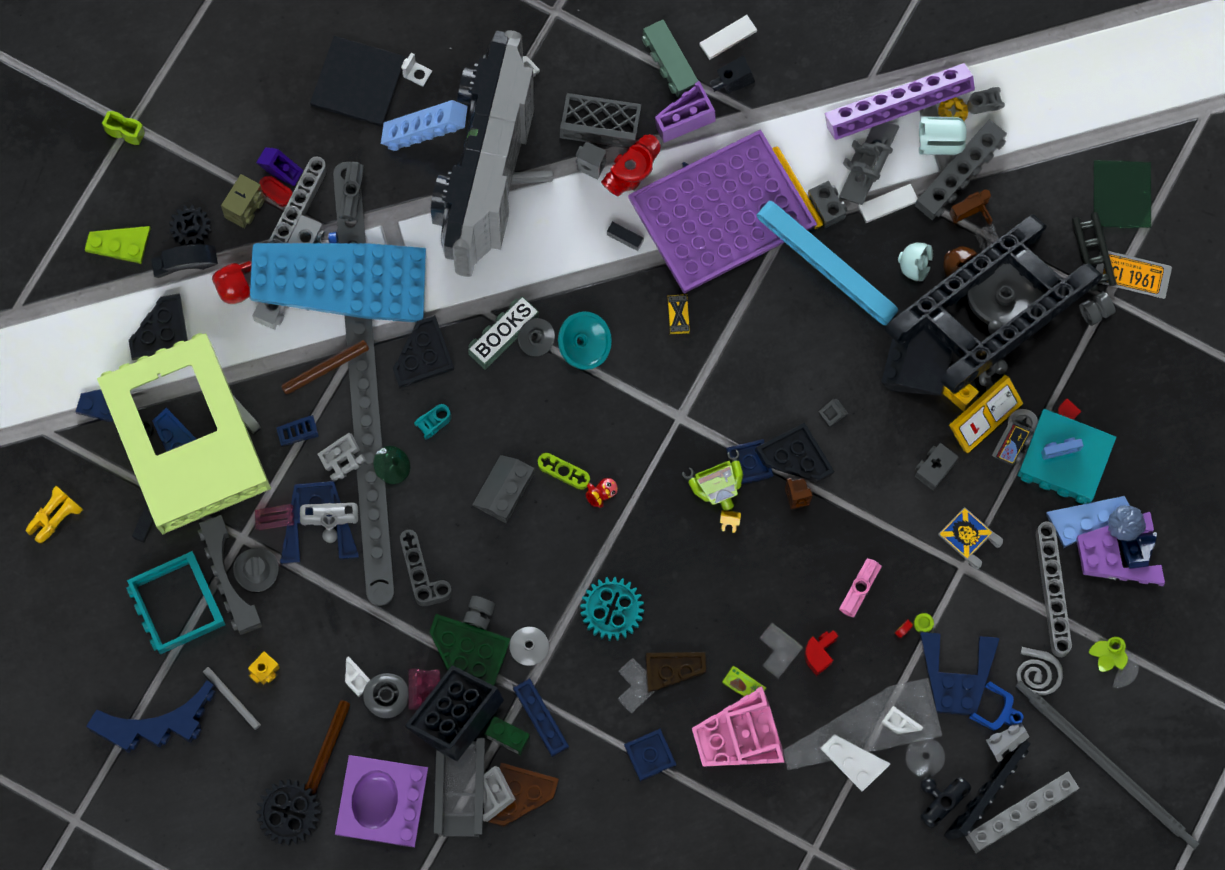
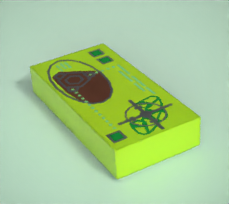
M735 666L731 668L722 681L724 685L742 697L753 693L761 686L764 691L766 690V687Z

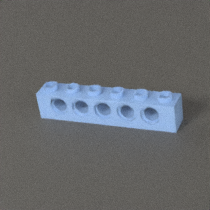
M451 100L384 122L381 144L388 146L390 150L397 151L400 148L410 147L412 144L432 140L434 137L444 136L447 133L465 128L468 106Z

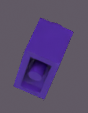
M265 147L256 162L267 173L291 186H295L304 171L279 149Z

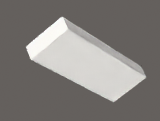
M745 15L703 40L699 45L708 59L711 60L756 33L757 29L749 17Z
M911 184L866 201L863 205L859 204L858 208L865 223L913 205L918 198Z

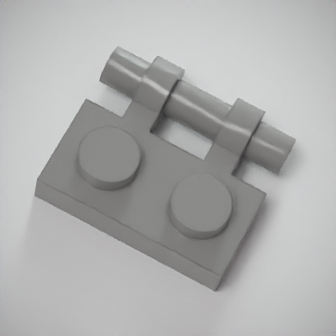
M347 433L318 453L327 471L334 469L335 473L330 475L331 480L334 482L345 478L347 473L353 469H358L361 467L360 464L366 461L362 454L357 458L354 454L360 451L350 433ZM348 459L349 463L341 467L340 464Z

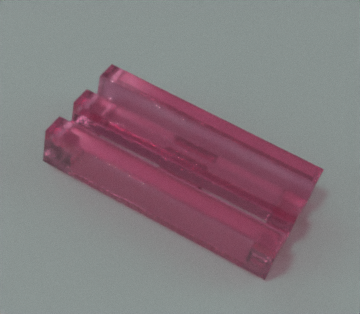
M288 504L255 510L256 529L263 530L294 525L292 517H294V513H292L293 505ZM287 511L285 514L260 517L262 514ZM287 518V520L260 524V522Z

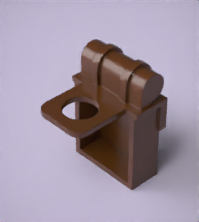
M985 189L980 194L977 191L966 197L964 201L952 206L949 215L954 224L981 211L987 224L990 226L992 218L985 207L991 197L990 191Z

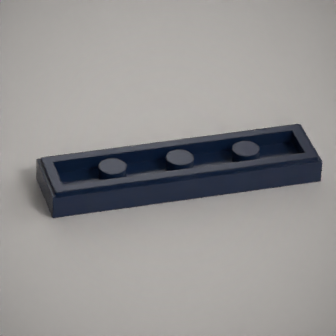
M529 678L513 687L515 694L551 757L569 748L568 743L531 679Z

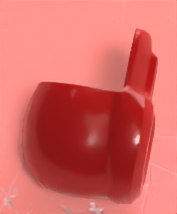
M250 261L240 265L237 263L227 265L213 274L212 282L223 302L237 304L250 297V288L244 277L245 274L251 272Z

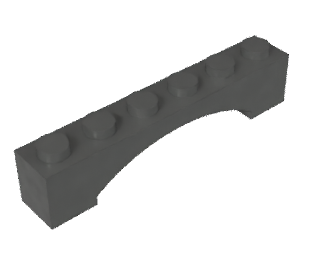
M222 515L199 523L201 529L198 530L201 541L205 540L208 546L204 549L207 558H212L214 565L211 566L214 577L218 576L221 583L217 585L221 595L225 594L227 601L224 604L227 612H232L234 619L230 621L234 631L238 630L240 635L263 627L255 605L250 606L243 601L235 592L227 577L224 564V546L226 538L230 536Z

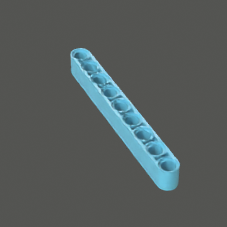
M769 200L757 213L756 216L760 222L879 323L886 326L898 313L899 310L895 304L777 204Z

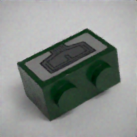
M494 716L485 733V737L521 756L530 739V734Z

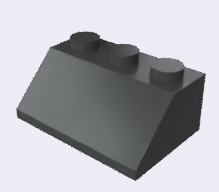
M500 455L472 506L507 524L535 474L534 468L518 459Z

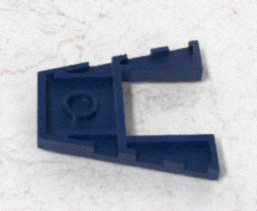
M334 481L294 485L280 564L300 563L298 524H301L300 507L305 504L341 503ZM306 508L305 515H313V509ZM348 523L337 525L339 559L359 558Z
M921 632L920 638L936 713L977 714L999 638L979 637L977 675L939 672L940 633Z

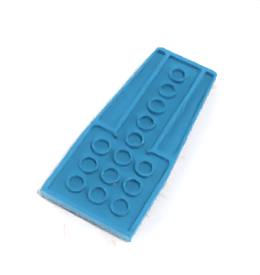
M256 243L252 248L250 300L364 319L416 323L423 319L426 248L370 243Z

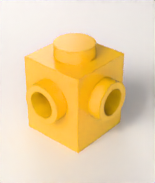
M265 651L248 667L251 673L249 677L258 684L260 681L263 685L266 682L270 683L277 675L276 672L280 669L279 664Z

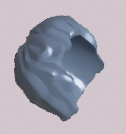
M1119 506L1109 516L1108 530L1118 540H1134L1146 529L1144 515L1136 507Z

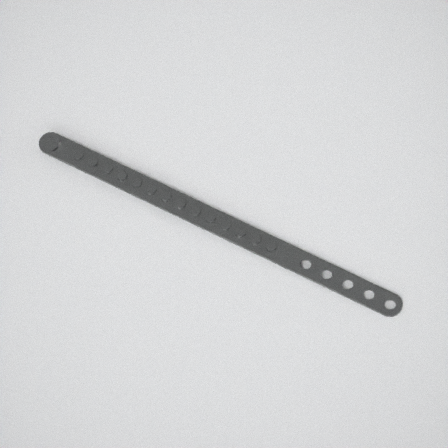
M342 162L335 167L333 172L339 243H366L362 190H360L361 196L358 201L356 225L348 228L345 225V221L339 218L343 185L345 183L341 173L347 170L348 163H351ZM350 189L347 191L348 194H354L356 192V190ZM345 316L347 349L362 340L366 341L369 347L368 351L348 361L354 439L360 451L355 453V456L357 458L362 454L366 459L365 462L360 464L361 467L357 469L366 595L372 604L381 606L388 604L393 599L394 585L372 319ZM383 580L389 583L385 584L383 582H377L374 585L370 586L374 581Z

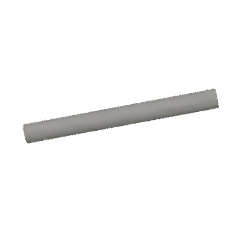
M207 667L203 673L254 730L258 729L261 724L217 675Z

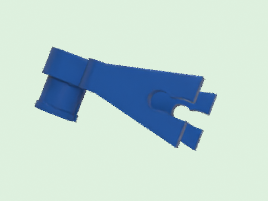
M992 682L986 683L985 688L1004 697L1003 709L993 723H990L976 713L971 714L969 719L991 730H997L1003 723L1008 726L1022 723L1023 714L1011 708L1014 700L1013 696ZM1013 715L1018 717V721L1013 719Z

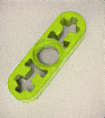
M543 453L539 456L538 467L541 471L577 489H585L587 484L590 483V476L586 471L550 453ZM548 458L550 459V463L554 466L557 462L558 464L555 467V472L552 471L553 467L550 465L544 467L542 460L546 461ZM560 467H567L570 471L569 474L561 476L558 473ZM573 471H576L575 476L578 478H580L581 476H585L584 480L586 482L578 484L577 478L573 477L572 480L569 479L571 478Z

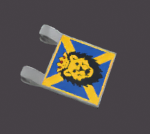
M965 507L938 534L965 558L975 570L982 566V561L973 554L988 539L996 548L1003 544V539L990 530Z

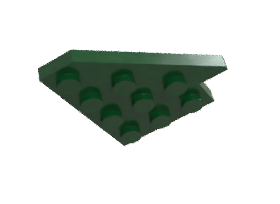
M436 614L429 633L447 670L453 665L495 686L511 639Z

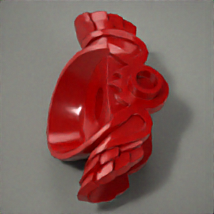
M644 135L623 155L619 154L614 160L615 165L611 167L610 172L601 181L602 185L616 196H620L631 189L634 191L640 185V181L648 177L653 170L654 160L661 148L659 140L653 135ZM628 160H633L636 163V167L633 170L625 167V163Z

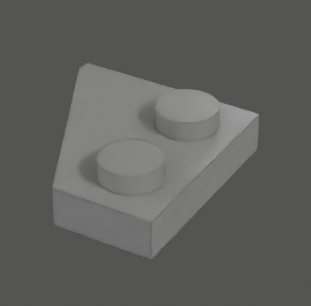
M1019 723L1010 726L1001 733L993 734L989 739H986V742L999 762L1003 759L1002 754L1009 749L1012 752L1019 744L1028 739L1029 735L1023 724Z
M494 766L484 774L483 821L488 822L516 800L500 768Z

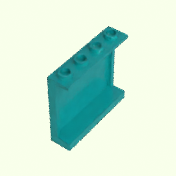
M1043 409L1017 476L1021 477V480L1024 482L1039 484V487L1042 489L1055 490L1060 496L1075 498V501L1080 504L1091 503L1116 436ZM1069 438L1082 439L1083 448L1081 451L1043 460L1041 452L1046 444L1052 442L1061 444Z

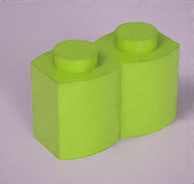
M107 111L102 122L107 134L115 138H123L126 142L133 145H140L145 134L143 126L139 121L132 118H124L118 112Z

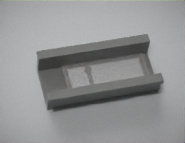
M477 738V741H473L458 762L436 750L434 834H438L441 837H479V835H482L485 738Z

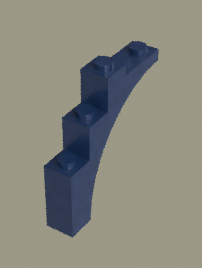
M206 681L198 693L186 704L170 713L155 718L143 720L123 719L96 710L86 727L128 753L137 748L140 742L139 737L161 748L162 744L166 745L171 737L170 731L191 743L193 739L196 740L202 731L200 729L201 724L196 719L202 717L205 712V704L207 701L210 702L215 696V686Z

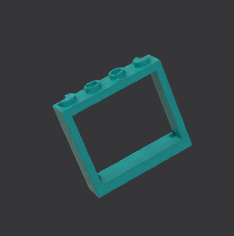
M193 551L127 580L129 587H126L130 598L134 597L137 602L134 605L138 616L142 614L145 620L142 622L146 633L150 632L153 639L149 641L154 651L158 649L160 654L226 625ZM190 564L215 621L162 644L137 587Z

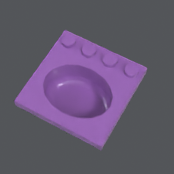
M349 755L335 835L415 848L428 767Z

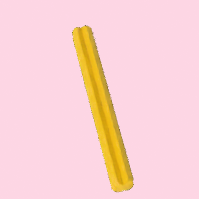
M778 146L772 148L816 221L817 226L814 229L823 226V221Z

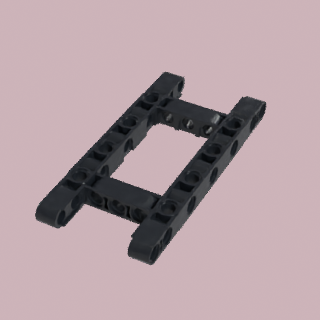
M1032 214L887 324L885 331L899 343L906 341L924 326L929 329L960 358L959 361L946 370L948 372L941 379V383L953 394H956L1096 286L1103 275L1088 263L1086 265L1083 264L1065 279L1061 278L1028 248L1041 238L1040 235H1042L1047 227L1039 218ZM1003 264H1011L1020 272L1021 276L1027 278L1033 284V287L1035 289L1038 288L1044 295L983 342H980L944 309L949 305H954L967 295L968 291L974 286H979Z

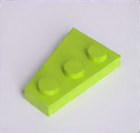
M151 227L89 232L85 251L141 264Z

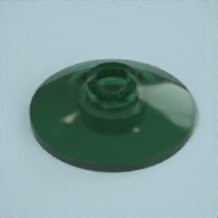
M386 446L375 454L373 466L381 480L389 484H398L407 478L410 472V461L401 449L394 446ZM392 460L396 462L397 466L393 465Z

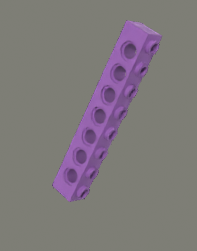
M963 63L826 112V125L833 138L838 140L974 91V78L968 67Z

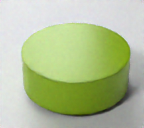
M927 613L919 614L914 620V628L919 633L930 632L934 626L933 618Z

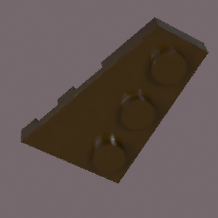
M705 652L646 653L647 693L705 674L706 672Z

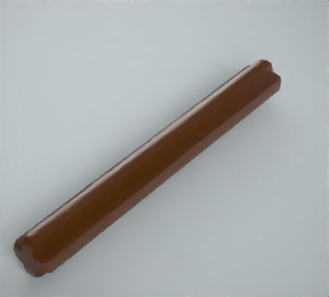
M362 340L287 381L281 387L285 394H290L368 351L369 347L366 341Z
M341 700L338 704L305 790L312 788L311 794L316 793L349 710L350 703Z

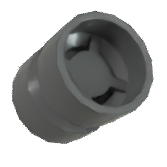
M1101 292L1094 296L1093 301L1088 299L1079 305L1082 316L1090 326L1100 322L1102 317L1107 318L1116 312L1115 306L1106 292Z
M472 596L468 605L470 611L466 612L463 623L487 631L490 622L488 616L493 614L496 604L485 598Z

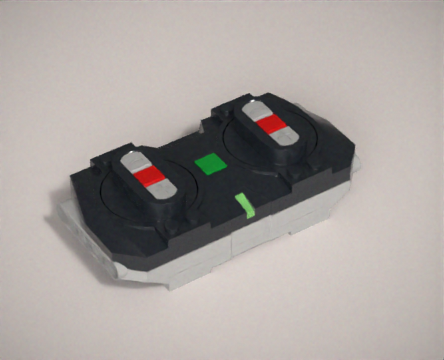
M511 30L506 32L496 31L488 45L487 52L483 58L480 57L478 64L475 63L474 69L465 67L463 70L457 102L468 106L466 114L468 128L461 158L456 166L453 165L452 172L448 171L447 176L438 175L432 195V224L442 226L441 245L446 259L454 260L455 272L465 277L472 276L474 265L491 248L501 250L509 217L508 195L521 143L526 144L534 113L533 68L524 67L522 35Z

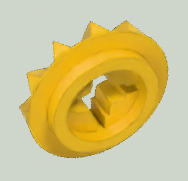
M955 97L940 103L938 108L939 117H952L951 111L948 109L955 105V109L959 112H956L954 117H959L963 121L966 120L968 107L963 102V99Z

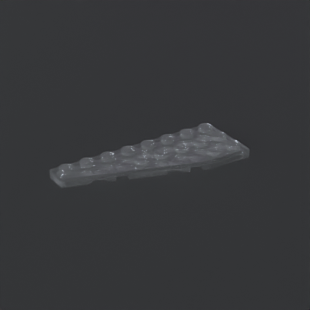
M928 678L889 686L862 704L832 720L827 725L783 750L787 770L832 761L821 750V747L834 734L868 752L942 737ZM894 706L920 724L923 729L917 732L896 734L881 722Z

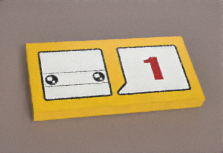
M1004 375L949 426L963 451L969 453L1016 411L1023 402L1010 378Z

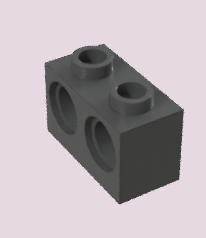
M829 181L808 190L807 195L822 219L824 228L844 220L847 212L845 203L843 201L840 202L838 198L839 194L836 187L831 185ZM826 193L829 197L824 199L819 194ZM835 209L838 213L831 215L828 210Z

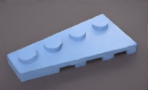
M1125 496L1049 511L1046 512L1050 523L1055 526L1056 534L1065 548L1077 542L1076 538L1078 535L1108 526L1109 516L1117 507L1130 505Z

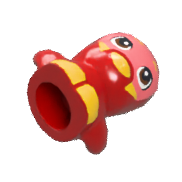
M611 478L602 479L596 487L588 483V491L585 496L592 506L602 508L604 500H608L617 494V483Z

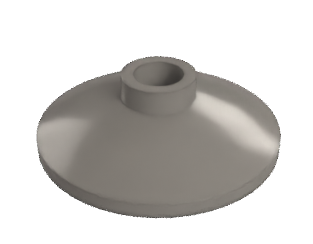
M523 627L517 630L511 637L510 653L522 665H536L547 656L549 650L548 639L538 628ZM527 642H532L533 646L531 648H527L525 644Z

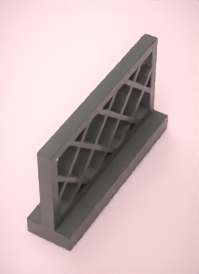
M567 93L560 125V138L630 148L636 141L641 104ZM570 100H575L581 105L573 109L569 102ZM595 103L600 108L592 112L587 106ZM615 106L618 111L610 115L606 108ZM584 108L588 115L581 119L576 112ZM627 109L637 110L636 114L630 118L624 111ZM603 111L607 118L599 121L595 115ZM622 114L626 120L618 124L614 118ZM571 115H574L578 120L574 124L566 123V119ZM591 117L597 123L592 127L584 123ZM611 121L615 127L606 129L603 124ZM629 123L633 127V133L625 132L622 127Z

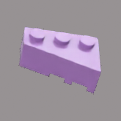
M698 81L692 89L684 92L680 99L675 103L672 102L655 117L656 129L663 143L715 122V110L700 81Z

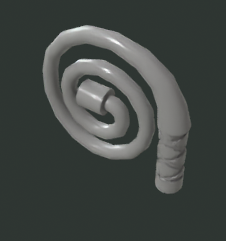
M1022 647V655L1050 661L1055 665L1058 672L1057 682L1051 689L1032 691L1040 696L1055 692L1060 687L1063 679V669L1059 660L1046 651ZM1031 659L1020 665L1016 673L1018 683L1021 680L1022 670L1030 664H1039L1047 671L1045 683L1037 685L1032 683L1028 676L1031 671H1036L1034 682L1041 683L1043 676L1041 670L1037 667H1029L1025 671L1024 679L1030 687L1043 689L1051 682L1052 672L1045 662Z

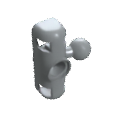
M356 503L305 504L300 507V522L304 526L311 524L324 526L326 529L322 534L323 539L327 543H333L338 538L337 531L334 529L336 525L345 523L355 524L358 522V505ZM351 506L353 514H345V507ZM312 508L313 515H305V509Z

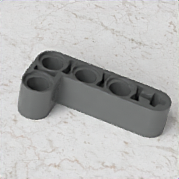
M410 529L403 531L400 535V542L417 604L429 606L449 600L452 595V589L447 581L429 582L416 532ZM407 537L412 539L413 548L409 549ZM418 555L419 560L412 563L409 561V557ZM417 573L424 575V579L421 581H415L413 578ZM440 587L448 589L445 595H440L437 591ZM421 592L429 594V597L425 600L418 598Z

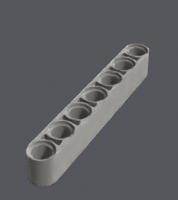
M317 156L309 160L268 243H288L300 216L306 215L327 172L325 161L321 157ZM316 165L322 166L320 170H313V167ZM308 181L314 183L311 187L305 186V183ZM299 198L306 199L303 203L296 202ZM291 214L297 215V218L294 220L288 219ZM282 231L289 232V234L284 237L279 235Z
M1042 522L1037 528L1035 536L1051 650L1056 657H1065L1072 648L1056 529L1052 523ZM1041 529H1048L1050 536H1044L1041 533ZM1049 547L1053 554L1047 555L1043 549ZM1046 567H1053L1055 574H1049ZM1049 586H1056L1058 593L1050 592ZM1054 604L1058 605L1061 612H1054L1051 606ZM1054 624H1061L1063 631H1056ZM1057 643H1063L1066 646V651H1060L1057 648Z

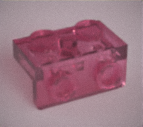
M409 669V709L418 710L439 683L440 670Z

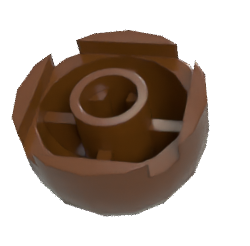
M962 246L948 251L943 264L945 275L949 277L977 256V252L969 247Z

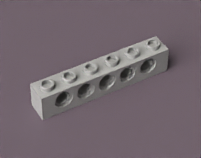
M301 215L288 243H304L301 241L304 237L311 238L307 243L321 242L325 233L322 223ZM259 302L252 315L254 321L275 330L277 325L280 326L284 319L283 313L285 308L288 309L289 307L279 305L277 309L271 310L269 309L271 304Z
M1068 771L974 829L965 837L975 853H978L1072 795L1079 787Z

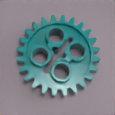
M606 577L605 583H602L599 579L598 586L591 584L592 591L586 589L588 597H582L586 604L580 605V608L585 609V611L581 612V616H587L583 623H590L587 630L594 628V636L601 633V639H603L605 635H608L609 641H611L612 636H615L616 640L619 641V635L621 634L626 638L627 631L633 634L632 627L639 628L636 621H642L643 619L638 614L644 613V610L639 608L644 605V602L638 601L641 598V594L635 595L637 588L630 589L631 582L624 585L623 578L618 583L616 577L613 578L612 582ZM605 592L610 593L612 596L608 601L601 598V595ZM616 593H619L615 610L612 612L609 624L606 625L605 622L609 615V608L612 607ZM622 599H627L630 605L622 607L619 602ZM600 610L605 613V616L602 619H598L594 616V613ZM620 617L624 622L618 626L613 623V619Z

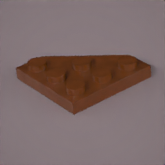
M501 763L500 770L516 800L488 822L504 827L553 800L559 779Z

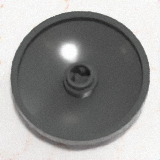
M1003 264L979 286L976 285L967 293V300L972 312L985 324L989 325L991 321L998 320L1002 325H1005L1044 294L1038 288L1035 289L1033 284L1027 278L1021 276L1020 272L1011 264Z

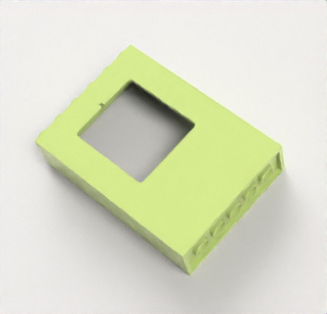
M206 333L196 334L192 336L191 340L186 342L179 341L173 345L174 347L169 349H160L150 357H140L133 364H123L118 370L104 372L101 374V377L97 378L155 525L162 535L271 489L218 357ZM187 366H192L217 426V431L157 456L130 391L158 379V374H161L163 377Z

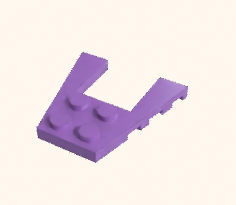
M1144 513L1143 518L1145 519L1146 529L1142 534L1153 533L1154 527L1151 513ZM1109 526L1077 536L1076 541L1083 575L1103 578L1114 577L1123 581L1134 580L1143 584L1155 583L1158 586H1164L1165 580L1161 565L1131 569L1123 568L1117 537H1113L1110 534Z

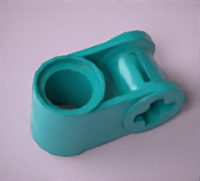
M439 404L419 417L414 422V425L420 428L425 439H429L451 421V412L446 405ZM441 411L447 412V416L443 419L437 417V414Z

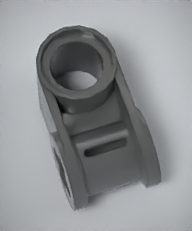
M993 87L972 93L967 102L968 111L972 114H978L1004 108L1005 103L1001 100L1000 88ZM976 100L980 105H975L972 101Z

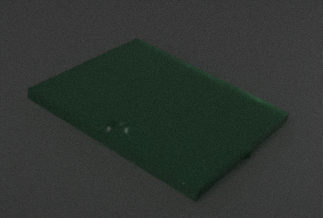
M1094 160V213L1098 212L1101 226L1151 228V162Z

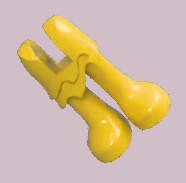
M55 486L52 490L51 499L43 509L41 507L36 513L35 517L28 524L26 532L32 535L42 526L43 528L35 537L37 543H42L55 532L56 527L70 513L80 514L83 509L59 487ZM63 503L60 509L51 518L49 515L55 510V508L59 504Z

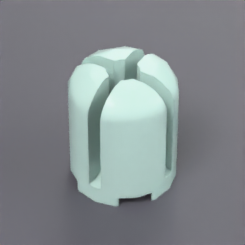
M921 116L919 123V142L921 143L919 154L958 155L966 147L965 139L967 134L966 124L963 119L959 117Z

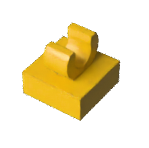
M722 510L720 518L722 531H725L726 525H732V533H735L737 526L740 525L741 513Z

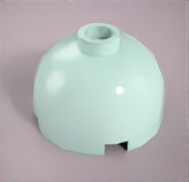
M913 243L908 245L899 254L898 262L906 277L915 281L925 280L931 268L927 267L928 261L933 259L932 246L925 243Z

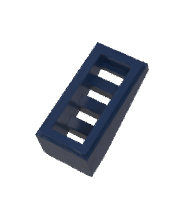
M313 415L276 428L281 447L319 437ZM307 424H309L311 428V431L307 432ZM299 426H302L304 434L300 435ZM292 428L295 429V432H296V436H295V437L292 436V432H291V429H292ZM287 430L289 439L285 440V436L283 433V431Z

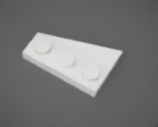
M835 734L821 747V750L861 791L866 789L890 765L889 762Z

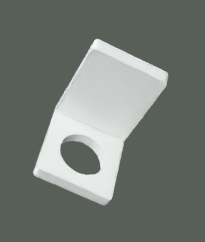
M413 53L409 55L408 59L404 60L401 67L404 78L424 87L432 73V70L416 63L415 54ZM417 70H422L425 72V76L423 79H416L414 73Z

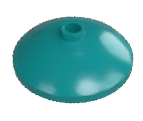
M592 312L575 313L569 316L560 328L558 345L561 355L568 364L577 369L587 370L598 367L606 360L611 349V333L606 322Z

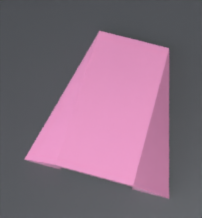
M762 686L692 728L703 767L785 763L773 714Z

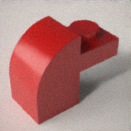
M834 630L830 633L827 631L818 638L819 642L813 636L806 646L805 660L816 676L833 662V659L825 649L838 639V635Z

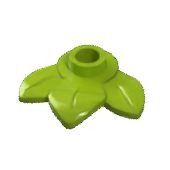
M1112 637L1108 641H1098L1089 651L1090 655L1099 657L1098 667L1100 672L1109 671L1114 666L1123 670L1128 662V656L1125 653L1126 645L1120 637ZM1114 645L1120 646L1117 650L1112 648Z

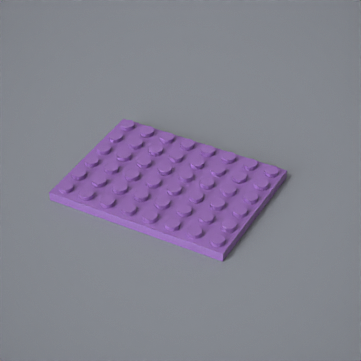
M761 129L628 195V199L683 293L785 243L760 222L756 216L769 200L777 204L807 231L817 226L816 221Z

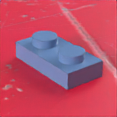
M1069 438L1061 444L1056 442L1046 444L1041 452L1043 460L1081 451L1083 442L1082 439Z

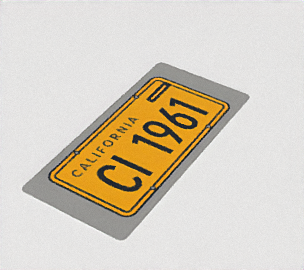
M1108 251L1117 285L1113 287L1163 299L1166 298L1172 270L1171 266ZM1097 264L1096 269L1101 274H1106L1104 264ZM1105 281L1101 282V284L1109 285V282Z

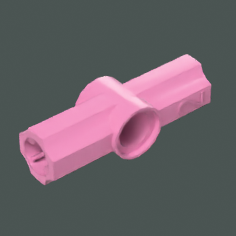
M866 559L839 608L845 615L855 617L882 568L878 562ZM863 584L866 590L859 592L855 586Z

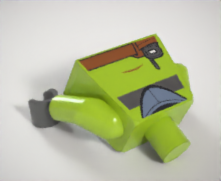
M736 450L737 456L735 458L730 457L728 452L729 461L695 474L692 468H689L691 470L690 476H686L682 472L683 477L689 480L688 483L694 494L705 502L710 501L712 505L720 503L724 511L732 509L734 504L731 498L738 495L737 490L741 487L743 478L741 464L738 461L739 452Z

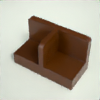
M788 478L785 484V491L790 508L795 509L810 505L812 493L811 489H808L806 481L804 479L792 481L791 478Z

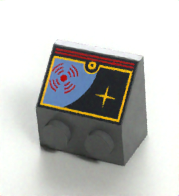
M1011 419L992 456L1011 465H1014L1015 462L1019 463L1024 454L1021 452L1024 444L1028 446L1033 437L1030 434L1032 430Z

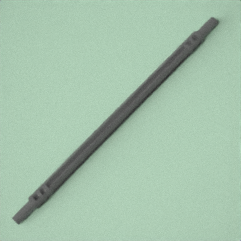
M1021 680L1015 687L1030 699L1029 702L1171 832L1177 837L1180 836L1193 849L1199 845L1185 831L1186 828L1038 693L1035 694Z

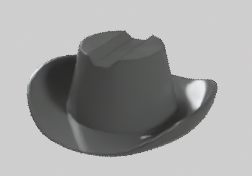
M252 548L244 551L236 558L233 567L237 582L243 588L252 592L268 589L276 580L279 570L275 555L263 548Z
M383 673L373 677L366 684L363 699L366 707L374 715L381 718H392L399 715L405 709L409 699V690L406 682L400 676Z

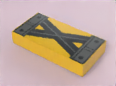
M687 295L668 296L670 334L689 333Z

